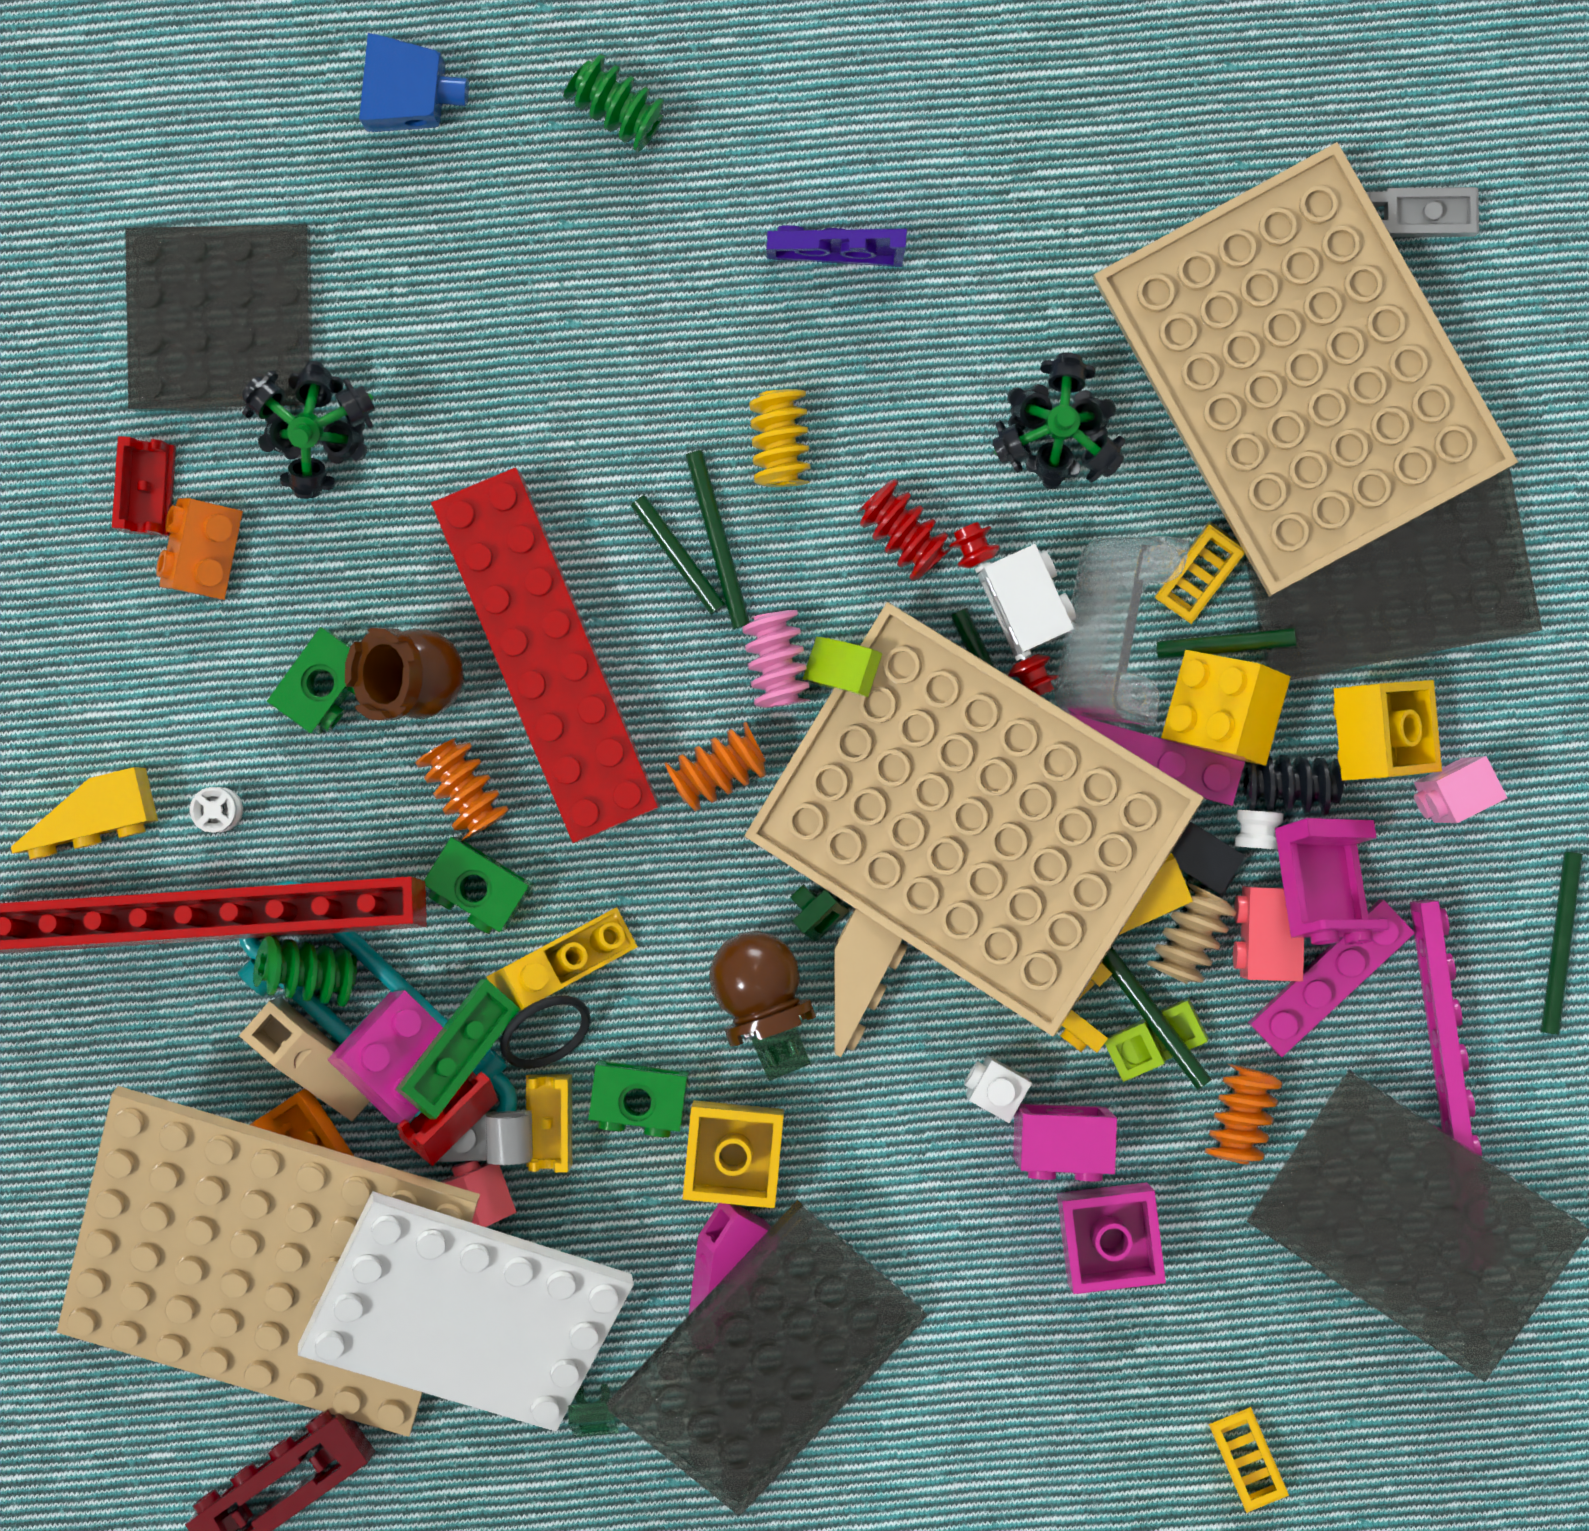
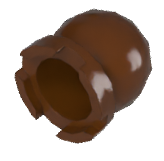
M394 628L368 629L369 633L366 634L361 642H353L350 646L345 661L346 687L354 688L356 699L359 702V705L354 707L368 719L385 721L397 720L404 716L424 720L439 715L455 703L464 684L462 659L454 644L438 632L416 628L406 631Z
M761 931L739 933L725 941L714 955L709 972L711 992L720 1008L734 1017L733 1024L724 1028L730 1047L743 1044L741 1035H744L745 1038L756 1035L758 1040L802 1025L799 1015H801L802 1020L816 1018L811 1000L803 999L799 1001V998L795 997L800 983L798 962L789 946L775 935Z

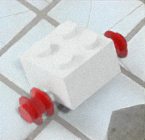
M979 522L972 523L953 533L956 541L951 543L949 547L961 549L964 557L957 564L959 567L971 569L979 566L975 568L976 573H979L977 576L1016 661L1021 659V662L1012 666L1008 676L1019 678L1022 685L1041 696L1054 690L1051 681L1058 678L1059 675H1048L1044 667L1050 660V656L1036 654L1030 657L1029 655L1032 654L1031 650L1060 638L1074 629L1071 620L1076 619L1074 608L1066 593L1058 595L1052 578L1057 576V572L1047 551L1039 553L1036 544H1033L994 563H987V561L996 556L1000 545L988 544L985 536L992 529L991 526L982 529Z

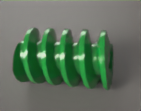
M601 53L592 61H586L576 71L566 86L563 97L569 99L576 95V107L584 110L591 106L589 115L592 119L598 121L605 117L604 128L610 132L620 127L619 139L626 143L635 138L633 149L639 152L650 142L662 122L663 115L660 113L664 100L658 98L651 105H648L646 100L650 89L646 86L636 94H633L631 90L635 78L630 75L623 82H617L620 67L614 65L607 72H604L602 68L606 56Z
M266 936L261 941L256 955L253 983L255 987H258L261 981H266V992L270 996L275 995L279 984H284L285 998L289 999L293 998L297 987H302L303 1001H310L315 989L319 990L321 1004H328L333 992H336L338 1006L345 1007L356 982L357 960L356 956L351 955L346 948H337L333 952L329 945H319L315 949L311 942H302L297 946L293 939H284L279 943L275 936Z

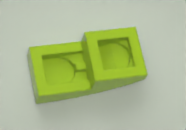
M816 636L803 680L869 697L882 653L871 648Z
M1189 998L1161 1010L1190 1050L1208 1042L1209 1038ZM1144 1019L1107 1037L1108 1040L1105 1042L1106 1048L1123 1082L1165 1064L1166 1060L1172 1058Z

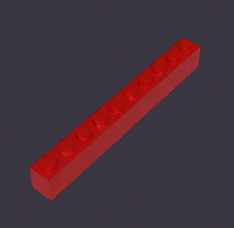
M396 877L0 903V954L263 938L266 936L279 937L427 927L426 887L423 880L414 877Z

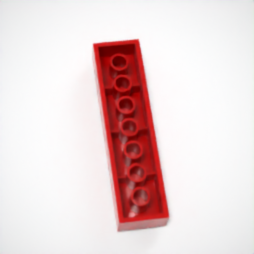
M516 467L431 502L572 843H578L661 808L520 471Z

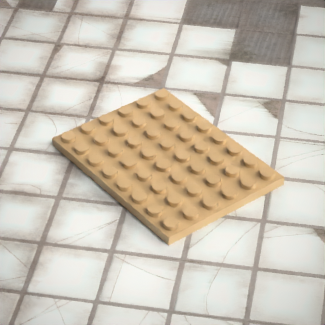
M1338 142L1093 275L1096 286L1269 597L1518 463Z
M886 602L860 645L882 653L869 697L837 688L833 689L746 832L745 837L1054 1037L1205 797L893 604Z
M117 1086L111 1095L56 1333L324 1412L328 1409L333 1415L340 1413L346 1419L409 1437L423 1392L298 1356V1343L372 1191L471 1223L480 1194Z

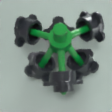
M1071 352L1060 353L1053 361H1043L1040 370L1043 373L1049 374V386L1061 392L1060 405L1052 409L1051 401L1048 398L1049 391L1044 385L1036 384L1032 389L1022 390L1018 387L1013 388L1007 396V401L1011 404V417L1008 420L1009 427L1006 428L1001 420L996 422L999 436L993 439L995 455L998 456L1003 464L1011 462L1016 473L1023 471L1020 462L1026 460L1027 470L1036 473L1042 480L1044 487L1057 489L1063 480L1068 477H1076L1080 472V464L1073 460L1072 451L1064 445V440L1073 437L1086 448L1081 459L1082 464L1090 470L1086 479L1092 483L1101 474L1104 477L1111 476L1118 470L1124 460V456L1120 452L1125 439L1122 436H1118L1114 440L1108 437L1106 427L1110 417L1116 413L1115 403L1111 399L1100 400L1093 397L1090 391L1082 390L1085 387L1086 379H1091L1095 376V367L1083 363L1080 355ZM1078 392L1074 397L1075 403L1070 406L1071 393ZM1026 427L1035 429L1026 434L1023 432ZM1048 434L1054 438V442L1042 445L1037 455H1032L1030 442Z
M309 361L306 363L304 370L299 373L290 374L288 379L289 386L295 389L297 399L305 405L303 413L297 416L292 415L281 406L285 398V390L276 384L279 375L275 371L268 372L264 378L260 376L253 378L246 385L242 393V400L245 402L242 414L246 418L256 414L260 419H265L266 421L264 434L258 438L260 449L264 452L274 450L283 453L287 459H296L289 464L288 472L280 476V484L290 487L294 491V495L301 499L315 498L321 494L322 490H331L335 487V479L332 476H326L324 463L318 459L311 458V447L318 441H322L329 460L335 464H340L347 458H353L357 461L362 460L367 454V446L364 444L362 431L365 428V424L369 429L374 427L368 414L375 411L372 403L373 396L367 393L363 386L354 389L348 378L342 381L341 378L332 376L322 363ZM336 393L335 397L340 406L339 408L320 418L313 414L315 408L324 407L329 404L332 394ZM344 416L347 419L346 421L338 420Z

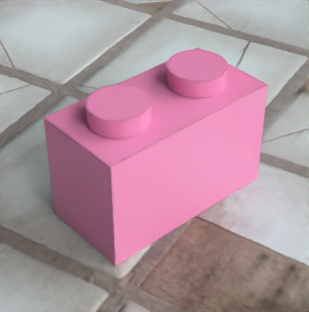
M1487 756L1461 758L1443 767L1441 772H1433L1413 782L1418 793L1414 794V799L1420 812L1426 819L1431 817L1434 823H1459L1507 799Z

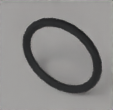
M567 995L552 996L532 1003L513 1017L505 1028L500 1041L502 1056L509 1064L524 1069L539 1068L560 1060L573 1051L587 1034L591 1021L588 1007L580 999ZM564 1004L573 1006L580 1012L581 1024L578 1032L569 1042L555 1052L544 1057L525 1060L516 1057L510 1051L509 1044L513 1032L523 1021L536 1012L551 1006Z

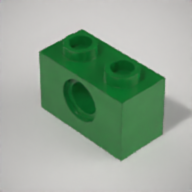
M320 627L266 702L311 734L320 735L323 730L330 732L344 714L345 710L340 706L350 692L355 695L354 688L346 687L345 661L350 645L330 630ZM328 671L334 679V687L328 695L320 697L314 690V680L318 674Z
M458 836L451 837L424 879L425 886L431 889L428 897L449 910H452L454 905L468 912L470 915L467 921L487 934H491L493 929L498 932L505 931L534 884L466 841H461L462 839ZM472 875L482 877L487 884V893L480 901L472 900L465 892V883Z
M599 1060L595 1065L588 1120L599 1121L598 1128L603 1130L621 1132L625 1131L626 1125L644 1127L643 1134L671 1137V1131L680 1132L682 1127L689 1072ZM632 1089H643L649 1094L651 1106L647 1110L637 1112L628 1106L626 1094Z

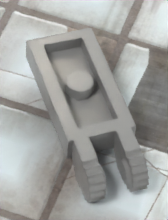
M1477 187L1387 188L1385 192H1366L1375 208L1384 206V220L1382 222L1392 238L1475 237L1479 234V193Z

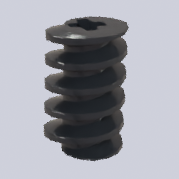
M1269 754L1266 766L1245 761L1243 790L1249 810H1255L1260 797L1264 798L1267 811H1273L1277 800L1282 799L1285 812L1291 813L1296 800L1301 801L1304 814H1310L1314 802H1319L1321 814L1327 816L1332 803L1339 804L1341 801L1344 781L1341 778V767L1338 759H1334L1330 763L1329 768L1324 758H1315L1310 766L1306 756H1297L1293 765L1288 755H1279L1273 764L1272 757Z

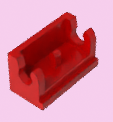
M118 436L112 514L113 529L128 534L170 535V532L166 531L165 525L167 514L173 501L175 445H169L157 439H151V442L139 441L132 437Z
M472 1071L437 1119H429L422 1112L410 1124L406 1119H403L397 1125L400 1139L433 1166L498 1102L490 1078L482 1072L476 1075Z

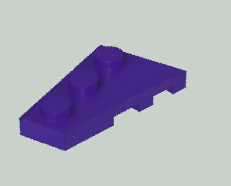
M782 225L777 227V231H767V259L902 267L906 249L907 229L846 230L826 228L823 230H805L799 226Z

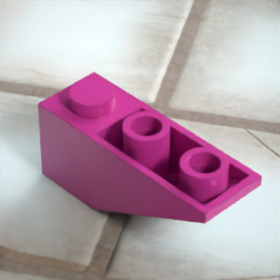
M719 1203L698 1235L686 1333L699 1350L706 1355L714 1342L723 1336L729 1318L738 1304L743 1302L749 1295L752 1282L763 1265L772 1259L776 1251V1245L781 1238L764 1219L734 1204Z

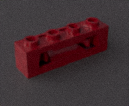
M327 1409L305 1425L308 1433L294 1442L292 1437L288 1436L267 1452L271 1458L258 1468L252 1462L232 1476L230 1481L233 1486L219 1495L217 1490L213 1489L194 1503L192 1507L196 1512L187 1521L185 1526L189 1531H237L238 1528L241 1529L253 1516L245 1502L299 1465L309 1453V1450L321 1443L323 1447L317 1449L309 1459L316 1472L263 1508L251 1522L252 1525L243 1530L273 1531L366 1465L375 1453V1449L355 1421L346 1419L340 1413L332 1415ZM337 1460L338 1464L326 1472L323 1471L328 1464ZM237 1503L238 1507L231 1513H228L226 1509Z

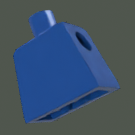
M368 33L359 120L367 132L436 128L440 125L442 104L467 106L469 97L468 78L445 76V62L441 53L436 50Z

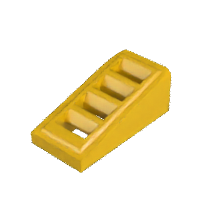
M1209 521L1157 592L1155 599L1192 624L1245 554L1241 545L1236 539ZM1209 540L1229 553L1225 560L1205 547ZM1198 555L1218 568L1214 576L1194 562ZM1187 570L1207 583L1203 591L1183 577ZM1175 585H1178L1197 599L1192 606L1172 592Z
M1251 1407L1209 1424L1246 1513L1289 1496ZM1248 1423L1251 1430L1250 1433L1226 1442L1223 1433ZM1253 1441L1256 1442L1258 1450L1233 1459L1231 1450ZM1263 1458L1266 1467L1241 1477L1238 1468ZM1268 1476L1271 1477L1273 1485L1248 1494L1246 1485Z

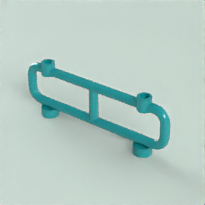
M284 881V882L276 883L275 885L302 884V883H300V882H294V881ZM356 932L331 933L390 992L405 990L442 1027L445 1026L448 1020ZM258 938L239 939L241 947L251 959L237 973L252 990L265 997L267 995L266 981H261L258 987H255L253 983L255 959L261 942ZM279 984V986L284 990V984ZM297 987L292 999L340 1045L361 1024L360 1022L351 1030L325 1004H321L320 999L315 994H313L310 1001H303L302 987ZM490 1048L473 1072L476 1075L482 1072L490 1078L500 1101L496 1112L516 1111L518 1104L516 1090L510 1080L502 1073L508 1064ZM420 1110L417 1112L415 1117L409 1122V1124L421 1113Z

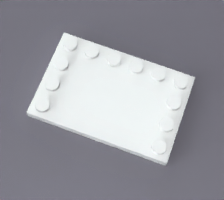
M372 1191L298 1343V1356L557 1431L634 1285L633 1278L630 1273Z

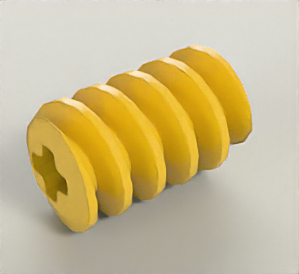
M783 389L760 393V397L749 402L751 411L762 414L750 421L752 429L763 432L752 438V446L764 450L753 456V464L765 468V470L754 475V483L766 487H790L811 483L798 478L799 473L810 469V464L797 460L798 455L809 451V445L796 442V437L808 433V427L795 424V419L807 415V409L794 406L793 402L805 397L806 391Z

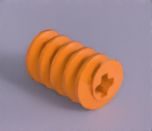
M746 722L743 723L745 735L743 738L732 729L727 731V746L723 745L716 737L711 739L712 754L709 755L700 746L694 748L696 762L692 763L686 756L681 754L678 756L680 770L675 771L667 762L664 763L684 803H687L694 811L701 809V794L711 803L717 801L716 786H719L728 795L733 793L732 778L734 777L743 786L750 784L748 773L750 769L760 778L766 776V760Z
M454 738L424 754L415 763L418 768L432 766L424 777L427 783L442 782L433 794L436 799L451 798L442 810L445 815L460 814L451 826L454 831L469 829V832L461 840L463 841L499 821L509 809L507 806L495 808L491 806L493 801L499 796L498 790L483 792L482 788L489 781L490 776L488 774L474 776L473 772L480 765V759L465 760L464 756L471 749L472 745L471 743L456 745L455 740L457 738Z
M1228 1064L1238 1071V1075L1223 1077L1222 1082L1230 1086L1234 1091L1231 1094H1220L1218 1100L1227 1105L1229 1110L1214 1112L1213 1116L1225 1126L1224 1129L1209 1131V1135L1219 1141L1220 1146L1205 1148L1204 1153L1224 1160L1250 1165L1249 1162L1262 1161L1265 1157V1154L1255 1147L1254 1144L1269 1141L1268 1134L1259 1129L1258 1126L1271 1125L1274 1121V1118L1263 1111V1108L1276 1107L1278 1105V1100L1270 1095L1267 1090L1280 1089L1283 1083L1271 1074L1239 1065Z

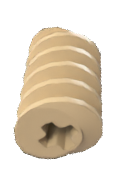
M1187 882L1186 884L1196 893L1195 896L1191 895L1193 902L1184 905L1188 910L1187 912H1172L1170 917L1180 927L1179 929L1164 928L1162 932L1172 942L1171 945L1157 944L1155 947L1156 952L1164 959L1163 962L1148 961L1147 965L1185 984H1188V982L1203 983L1205 977L1195 967L1196 965H1212L1213 961L1203 951L1205 948L1219 950L1221 944L1212 936V933H1227L1229 928L1219 918L1221 915L1235 917L1237 911L1224 899Z

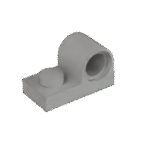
M532 1110L487 1112L439 1159V1162L487 1160L488 1164L515 1165L530 1162L533 1158Z

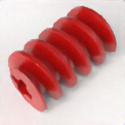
M895 478L885 484L859 509L858 512L865 510L860 525L866 528L877 523L878 525L872 538L875 541L890 537L884 551L889 555L902 550L903 552L897 565L903 568L914 563L915 566L909 578L912 581H916L930 571L953 548L943 549L949 536L946 532L934 537L930 535L936 524L934 519L921 524L918 522L924 509L921 505L910 510L905 508L911 497L909 492L897 497L893 495L899 483Z

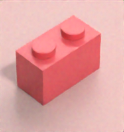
M1242 886V896H1236L1234 902V909L1237 911L1234 919L1236 923H1241V941H1235L1233 946L1234 969H1240V977L1247 980L1303 981L1304 938H1291L1284 888Z

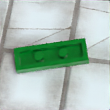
M479 980L395 1090L429 1119H437L520 1008L489 980Z

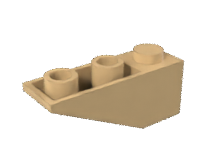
M855 908L834 946V1051L839 1057H842L846 1048L852 1051L855 1050L866 1028L859 1024L867 1007L872 1010L877 1008L887 986L880 982L888 966L896 970L908 945L901 942L902 938Z
M282 997L270 1000L239 1035L271 1065L350 1121H354L370 1102L327 1060L338 1046Z

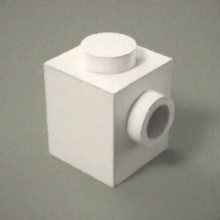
M987 1055L983 1064L978 1061L974 1064L965 1080L964 1086L969 1088L966 1092L969 1101L1010 1123L1032 1082L1026 1076Z

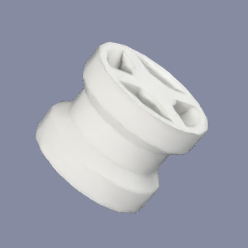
M209 787L195 794L190 804V815L195 825L205 832H225L238 825L243 815V805L239 796L229 788ZM224 803H226V804L224 805V809H225V810H224V813H225L226 815L223 814V807H222V805H223Z
M1237 810V820L1241 823L1240 834L1235 837V846L1278 850L1275 828H1278L1283 823L1284 813Z

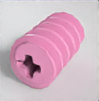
M797 610L757 615L751 617L754 621L742 627L743 634L757 637V639L745 645L746 652L760 655V657L748 663L749 670L763 673V675L751 681L752 688L765 690L766 692L754 699L755 706L771 708L811 701L798 697L800 692L810 687L809 682L795 679V676L806 670L807 666L792 660L794 656L803 652L804 648L789 642V639L800 634L801 630L797 627L787 626L786 621L798 615Z

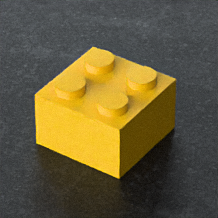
M1185 650L1161 738L1233 759L1266 766L1291 676L1259 663Z
M1434 680L1333 688L1335 701L1333 713L1337 723L1339 745L1337 757L1341 767L1342 781L1442 771Z
M693 1100L690 1113L682 1200L775 1208L784 1109Z

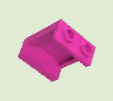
M1305 818L1275 828L1291 938H1311L1312 945H1323L1340 941L1339 937H1344L1346 945H1355L1373 941V933L1389 929L1388 920L1369 919L1357 847L1359 843L1377 838L1374 820Z

